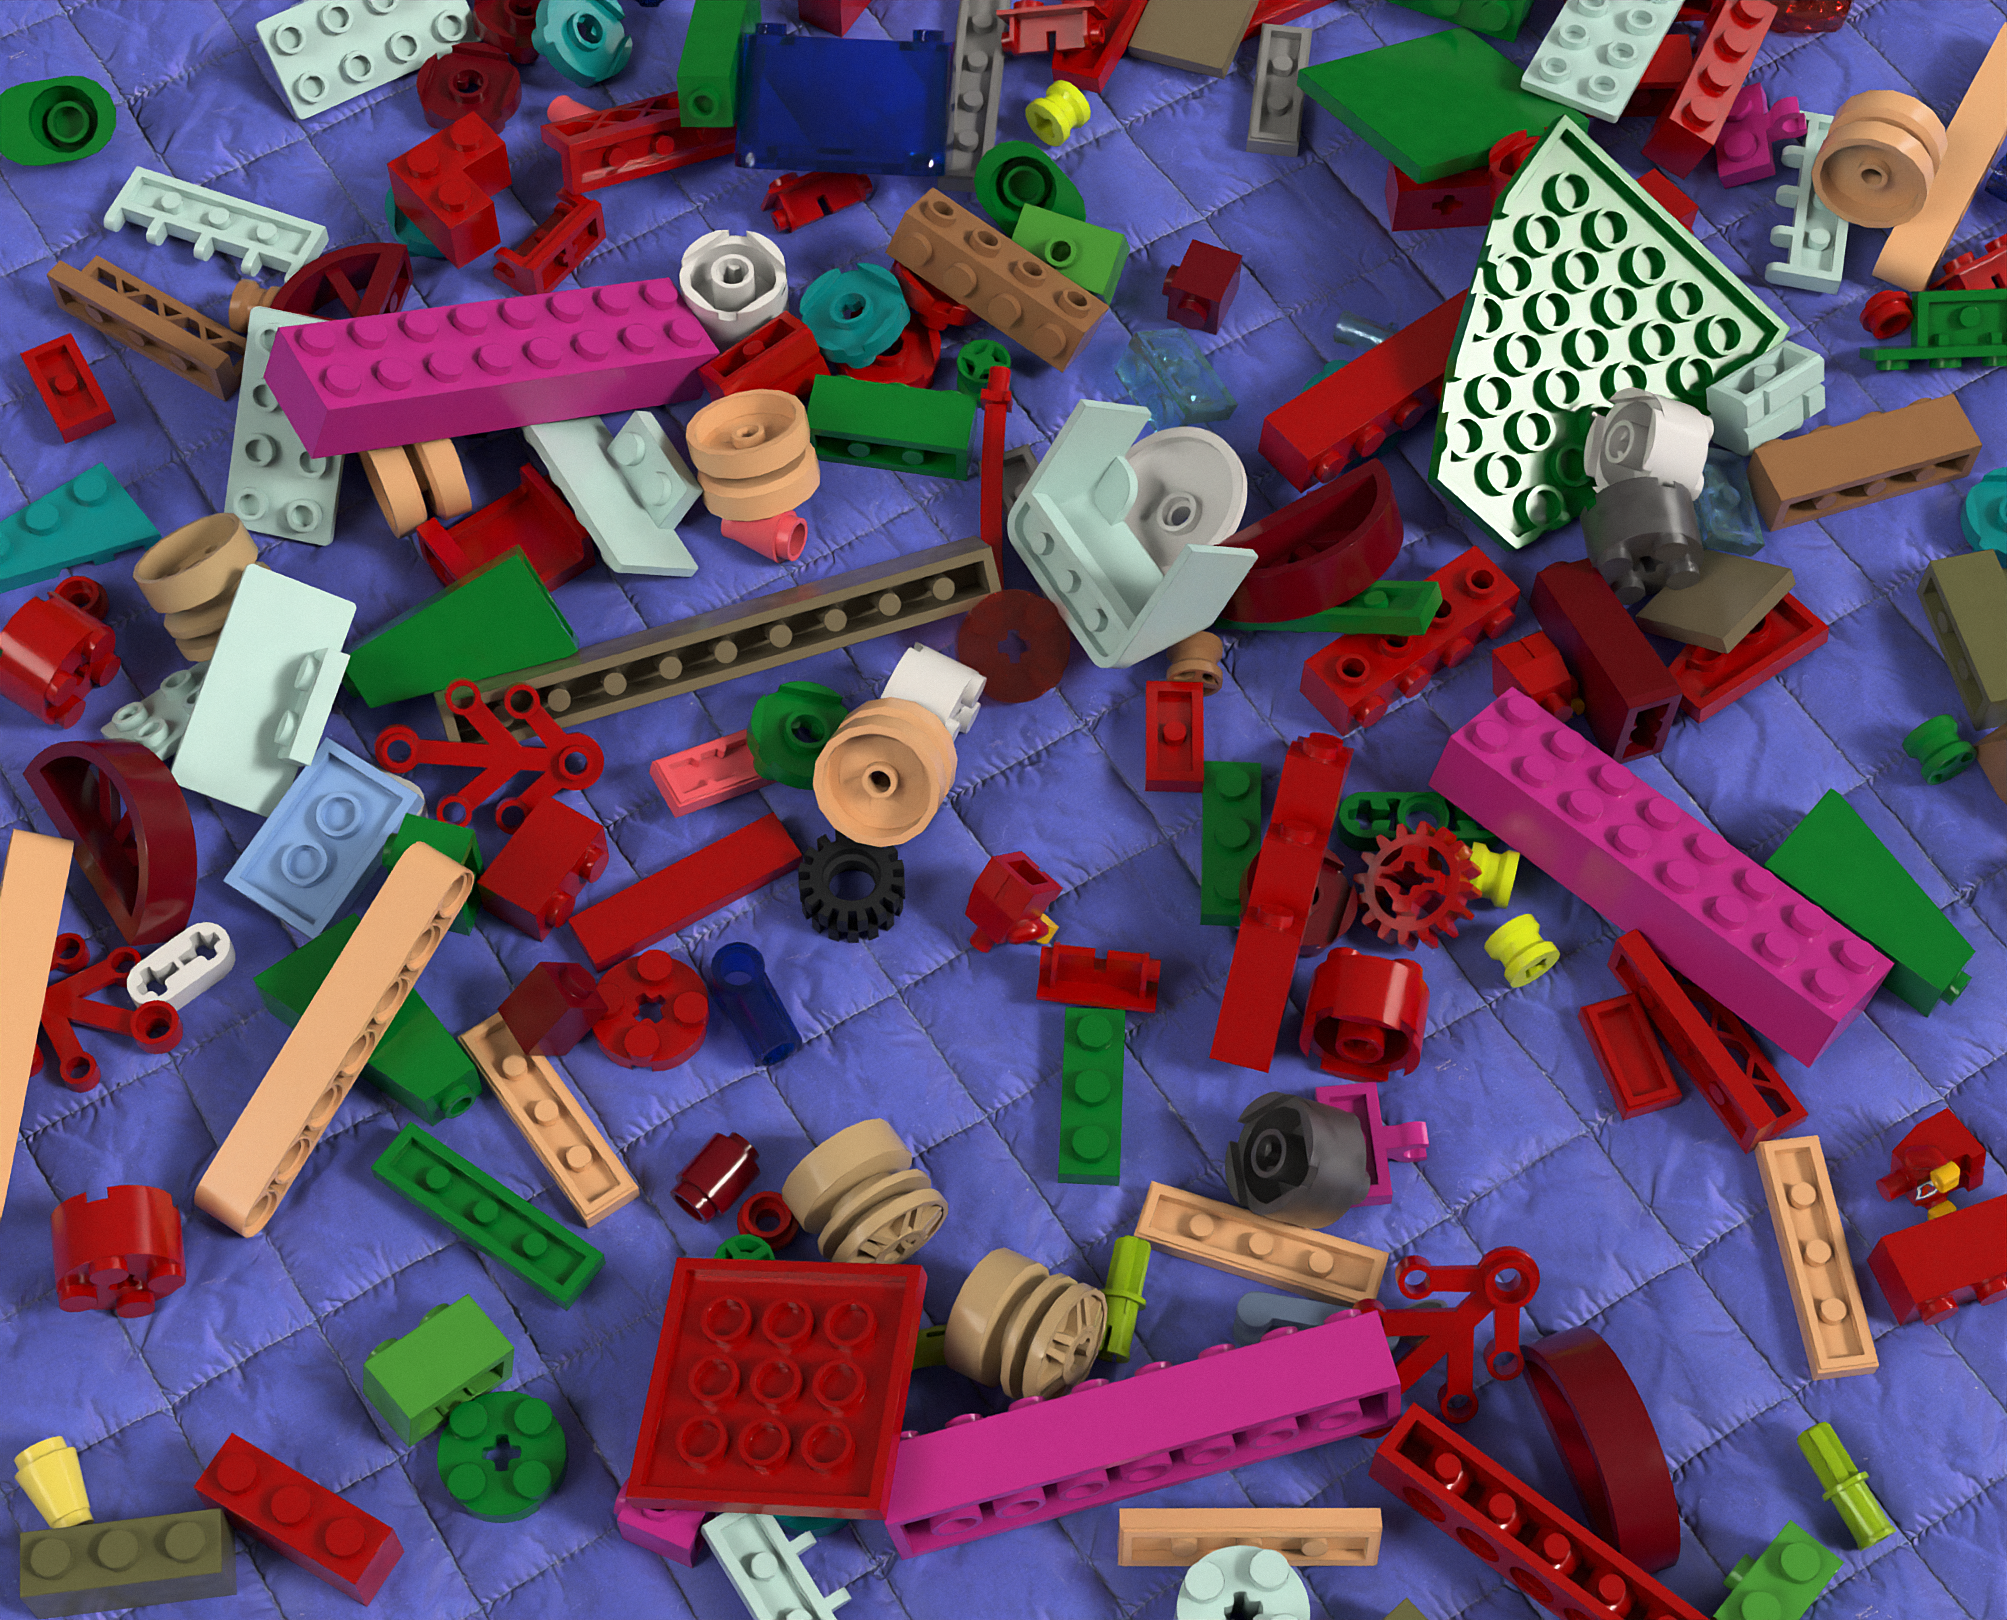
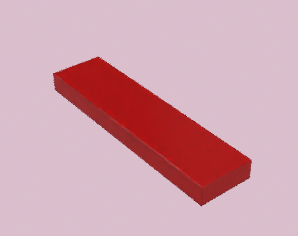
M771 812L569 918V928L598 974L799 868L800 862L803 863V856L775 813Z

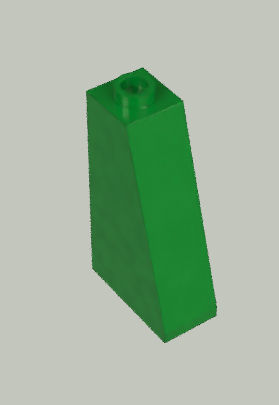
M695 0L676 76L681 127H734L765 60L760 0Z
M517 544L343 648L342 653L350 655V659L344 672L342 683L354 699L362 696L371 709L444 690L456 678H467L474 682L567 658L579 651V638L524 551Z
M1830 788L1762 868L1770 871L1784 884L1812 904L1820 907L1835 921L1860 939L1868 942L1875 950L1895 963L1881 985L1928 1018L1941 1001L1952 1006L1968 986L1972 977L1965 973L1964 970L1976 951L1841 794Z
M355 912L253 978L267 1010L293 1030L361 922V919ZM413 987L359 1076L433 1127L445 1118L452 1119L465 1113L474 1104L476 1097L483 1093L474 1064Z

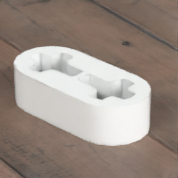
M210 922L197 923L188 927L140 961L130 971L127 978V990L136 1008L146 1002L160 1000L171 1004L178 1011L223 979L232 970L236 961L235 950L226 930L218 924ZM205 945L210 950L215 948L217 955L207 960L202 955L198 956L196 950L198 947ZM156 980L161 985L165 984L167 991L158 996L153 991L149 992L146 985Z

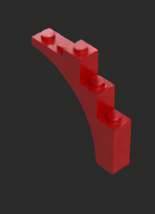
M1312 732L1309 734V737L1298 736L1296 741L1291 742L1287 751L1271 821L1263 839L1249 903L1240 924L1209 1058L1265 1073L1269 1072L1318 879L1354 753L1353 748L1344 747L1343 740L1336 736L1320 732Z

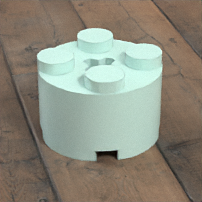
M1236 1545L1213 1551L1188 1569L1179 1591L1173 1620H1230V1616L1233 1613H1242L1246 1620H1310V1605L1301 1579L1281 1553L1272 1549Z

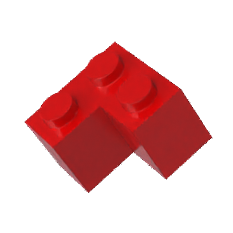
M474 111L387 163L396 206L457 269L462 268L501 243L495 206L490 197L512 184L506 144Z

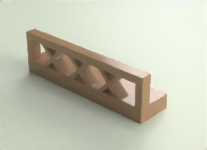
M98 255L82 271L60 260L46 274L58 307L225 402L241 386L246 338ZM103 277L116 284L117 292L98 280ZM151 304L157 307L159 315L141 305ZM192 327L200 332V338L187 332L183 328ZM235 351L243 357L233 367L230 356L225 352Z

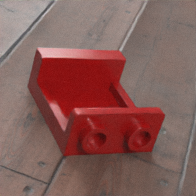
M529 462L519 468L521 485L450 529L445 530L435 517L416 527L423 559L446 587L519 544L551 593L596 565L592 544L594 540L587 529L576 519L575 513L573 514L566 506L561 489L551 480L548 474L542 477Z

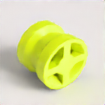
M1057 80L1046 90V97L1035 98L1026 107L1025 116L1032 131L1046 144L1056 147L1061 146L1070 137V130L1072 128H1081L1091 118V110L1084 95L1077 87L1067 81Z
M1473 842V853L1469 860L1481 868L1482 874L1470 880V883L1482 891V898L1490 899L1495 907L1507 909L1520 852L1507 850L1499 854L1489 851L1486 844Z
M1523 914L1508 921L1498 928L1484 945V949L1492 960L1502 962L1505 967L1504 977L1513 988L1527 985L1539 978L1556 963L1560 956V952L1552 941H1544L1539 935L1540 925L1532 914Z

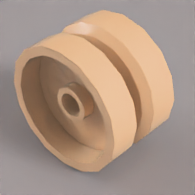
M1869 90L1851 96L1837 109L1827 137L1824 139L1811 172L1814 191L1826 208L1845 221L1866 228H1891L1907 223L1922 210L1933 180L1941 165L1948 146L1945 127L1935 112L1915 97L1894 90Z
M768 389L737 392L715 400L702 408L687 424L686 441L692 462L698 468L697 482L703 489L701 493L702 501L711 514L726 520L736 521L772 518L795 509L808 500L820 485V468L815 448L810 443V426L805 406L792 394L781 390Z
M450 438L358 452L379 507L398 539L416 533V527L427 521V511L422 492L433 512L445 521L472 511L469 489L459 457Z
M894 697L865 702L845 717L815 762L813 788L819 809L834 829L857 843L876 847L906 843L926 829L954 784L958 758L952 736L937 715L916 702Z

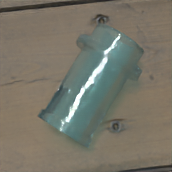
M1344 310L1336 324L1333 338L1335 343L1367 352L1400 330H1398L1397 323L1390 322L1388 325H1384L1354 314L1350 310Z

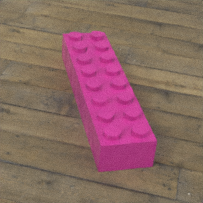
M667 277L278 327L263 378L311 459L697 400L701 398L705 389L697 370L719 356L720 352L692 310L687 306L671 279Z
M1513 686L1449 738L1429 780L1428 785L1517 852H1520L1521 855L1623 931L1628 933L1637 928L1658 957L1807 1068H1810L1864 1011L1895 964L1875 950L1868 942L1860 939L1827 915L1820 907L1806 900L1776 878L1770 871L1755 863L1729 844L1722 836L1704 826L1682 810L1675 802L1664 797L1634 775L1627 767L1613 760L1587 741L1580 733L1569 728L1540 707L1533 699L1525 696Z
M1358 1309L1343 1310L1328 1316L1323 1321L1324 1325L1303 1331H1298V1328L1293 1326L1278 1328L1264 1334L1260 1339L1261 1342L1236 1349L1233 1344H1220L1203 1350L1198 1354L1197 1360L1175 1366L1169 1361L1154 1362L1137 1369L1134 1373L1135 1377L1109 1383L1107 1379H1092L1073 1387L1071 1390L1072 1394L1048 1401L1043 1396L1026 1397L1009 1405L1008 1412L983 1418L978 1413L961 1415L946 1422L945 1429L920 1435L917 1431L901 1432L887 1519L884 1521L885 1527L901 1559L906 1560L1396 1425L1401 1419V1383L1378 1310L1364 1314Z

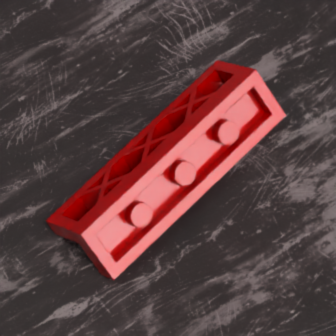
M678 91L540 126L541 140L561 154L564 189L572 195L759 146L755 97L751 94L748 95L734 127H681Z
M1637 928L1616 939L1607 963L1608 968L1627 994L1637 992L1652 1028L1745 1154L1755 1150L1758 1142L1771 1141L1805 1122L1809 1114L1730 1009L1677 970L1673 978ZM1683 977L1689 985L1682 983ZM1690 1000L1704 1004L1711 1014L1709 1025ZM1718 1024L1724 1032L1717 1030ZM1725 1047L1739 1051L1746 1061L1744 1072ZM1753 1071L1759 1079L1752 1078ZM1760 1094L1773 1097L1785 1114L1777 1118Z

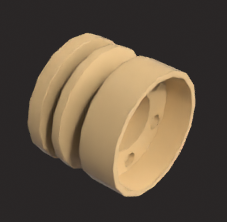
M217 513L188 523L158 541L144 553L135 565L132 577L151 607L157 613H166L164 627L173 638H176L175 644L182 655L188 661L204 662L211 660L245 566L255 564L268 570L271 569L264 562L256 561L258 547L240 518L234 513Z
M881 1118L859 1122L822 1142L794 1168L781 1189L783 1201L804 1231L811 1234L821 1233L817 1240L818 1250L823 1258L829 1259L831 1262L901 1264L931 1239L940 1229L948 1215L947 1201L939 1191L931 1188V1179L925 1172L919 1169L909 1170L912 1164V1153L890 1123Z
M1003 1247L993 1250L973 1269L964 1282L952 1307L944 1340V1356L947 1366L987 1387L993 1388L1002 1385L1004 1394L1015 1400L1031 1396H1043L1048 1401L1072 1394L1071 1390L1073 1387L1085 1381L1099 1353L1106 1329L1108 1311L1105 1294L1086 1283L1078 1284L1073 1278L1063 1273L1050 1276L1048 1268L1008 1248Z

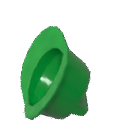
M63 76L22 83L6 89L0 95V153L8 160L23 166H45L87 158L100 152L108 144L116 128V108L110 94L98 82L84 76Z
M1019 140L1001 142L986 151L977 164L974 177L976 197L985 211L1010 239H1012L1024 203L1086 222L1085 204L1078 189L1057 164L1034 144Z

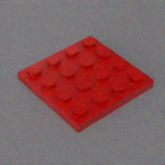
M677 1257L625 1496L632 1507L886 1521L928 1278L922 1265Z

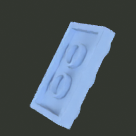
M326 737L315 752L311 766H305L223 881L249 900L313 940L343 919L382 864L383 849L388 836L392 832L398 834L405 814L416 815L425 801L409 788Z

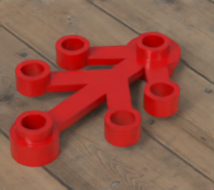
M467 678L452 680L445 688L444 699L448 708L456 714L464 715L488 743L420 739L411 727L403 724H392L385 727L379 732L374 743L377 761L384 769L392 773L408 772L415 768L418 763L485 767L484 770L457 793L443 796L436 805L435 812L438 821L466 827L472 818V811L517 772L520 770L544 771L517 798L508 797L497 804L494 811L495 821L503 832L514 835L545 794L552 797L562 788L572 791L586 789L599 779L604 768V756L598 743L584 733H565L541 706L539 695L534 687L525 682L511 684L504 692L503 703L511 716L527 721L546 747L522 746L481 700V694L477 685ZM459 686H467L473 690L474 697L472 702L464 707L455 705L451 700L452 692ZM519 690L528 691L532 695L530 707L523 711L515 710L511 707L510 703L512 695ZM396 740H403L409 744L410 753L403 760H393L387 753L388 747ZM573 752L582 753L586 758L584 768L578 772H570L565 768V759ZM451 802H458L465 808L464 816L456 822L447 821L443 817L444 807ZM509 806H517L523 810V818L516 825L510 826L502 821V813Z
M64 933L56 937L50 972L58 968L63 973L76 974L46 988L40 1020L61 1061L59 1071L66 1086L73 1092L84 1093L96 1087L101 1078V1071L94 1057L88 1052L83 1051L69 1022L133 1037L138 1046L150 1054H163L174 1049L182 1039L183 1024L175 1008L165 1001H149L138 1007L135 1011L83 999L113 983L127 988V978L130 971L118 973L116 972L117 967L125 961L135 962V967L142 961V957L136 949L123 946L114 949L107 956L106 960L83 970L90 960V951L84 939L76 933ZM71 947L79 948V952L73 958H61L62 953L66 949ZM156 1028H169L165 1035L159 1038H150V1034ZM37 1043L35 1045L29 1078L38 1074L44 1065V1055ZM82 1065L90 1067L85 1076L81 1078L71 1077V1073L75 1068Z
M1502 1246L1486 1253L1478 1265L1432 1266L1426 1258L1418 1255L1405 1257L1398 1263L1395 1269V1279L1400 1292L1405 1297L1412 1300H1420L1428 1297L1433 1291L1471 1292L1456 1307L1386 1309L1380 1301L1371 1298L1362 1299L1353 1305L1351 1309H1358L1362 1314L1378 1310L1386 1337L1424 1336L1395 1363L1401 1383V1395L1447 1353L1446 1383L1440 1387L1437 1394L1439 1407L1443 1416L1452 1423L1460 1424L1470 1421L1476 1415L1479 1407L1478 1399L1473 1389L1474 1327L1491 1311H1493L1494 1339L1490 1340L1483 1350V1360L1487 1370L1493 1378L1500 1381L1513 1380L1521 1374L1524 1369L1525 1360L1519 1347L1520 1308L1529 1303L1537 1292L1540 1283V1273L1532 1256L1518 1247ZM1508 1268L1517 1270L1515 1277L1509 1282L1502 1283L1495 1280L1496 1275L1502 1270ZM1420 1270L1427 1273L1425 1279L1417 1285H1410L1405 1282L1406 1276L1412 1271ZM1511 1352L1514 1354L1513 1360L1507 1365L1499 1366L1493 1363L1499 1353ZM1462 1394L1469 1397L1466 1404L1462 1407L1452 1408L1447 1405L1448 1401L1455 1395ZM1395 1425L1358 1436L1366 1439L1380 1438L1389 1433Z

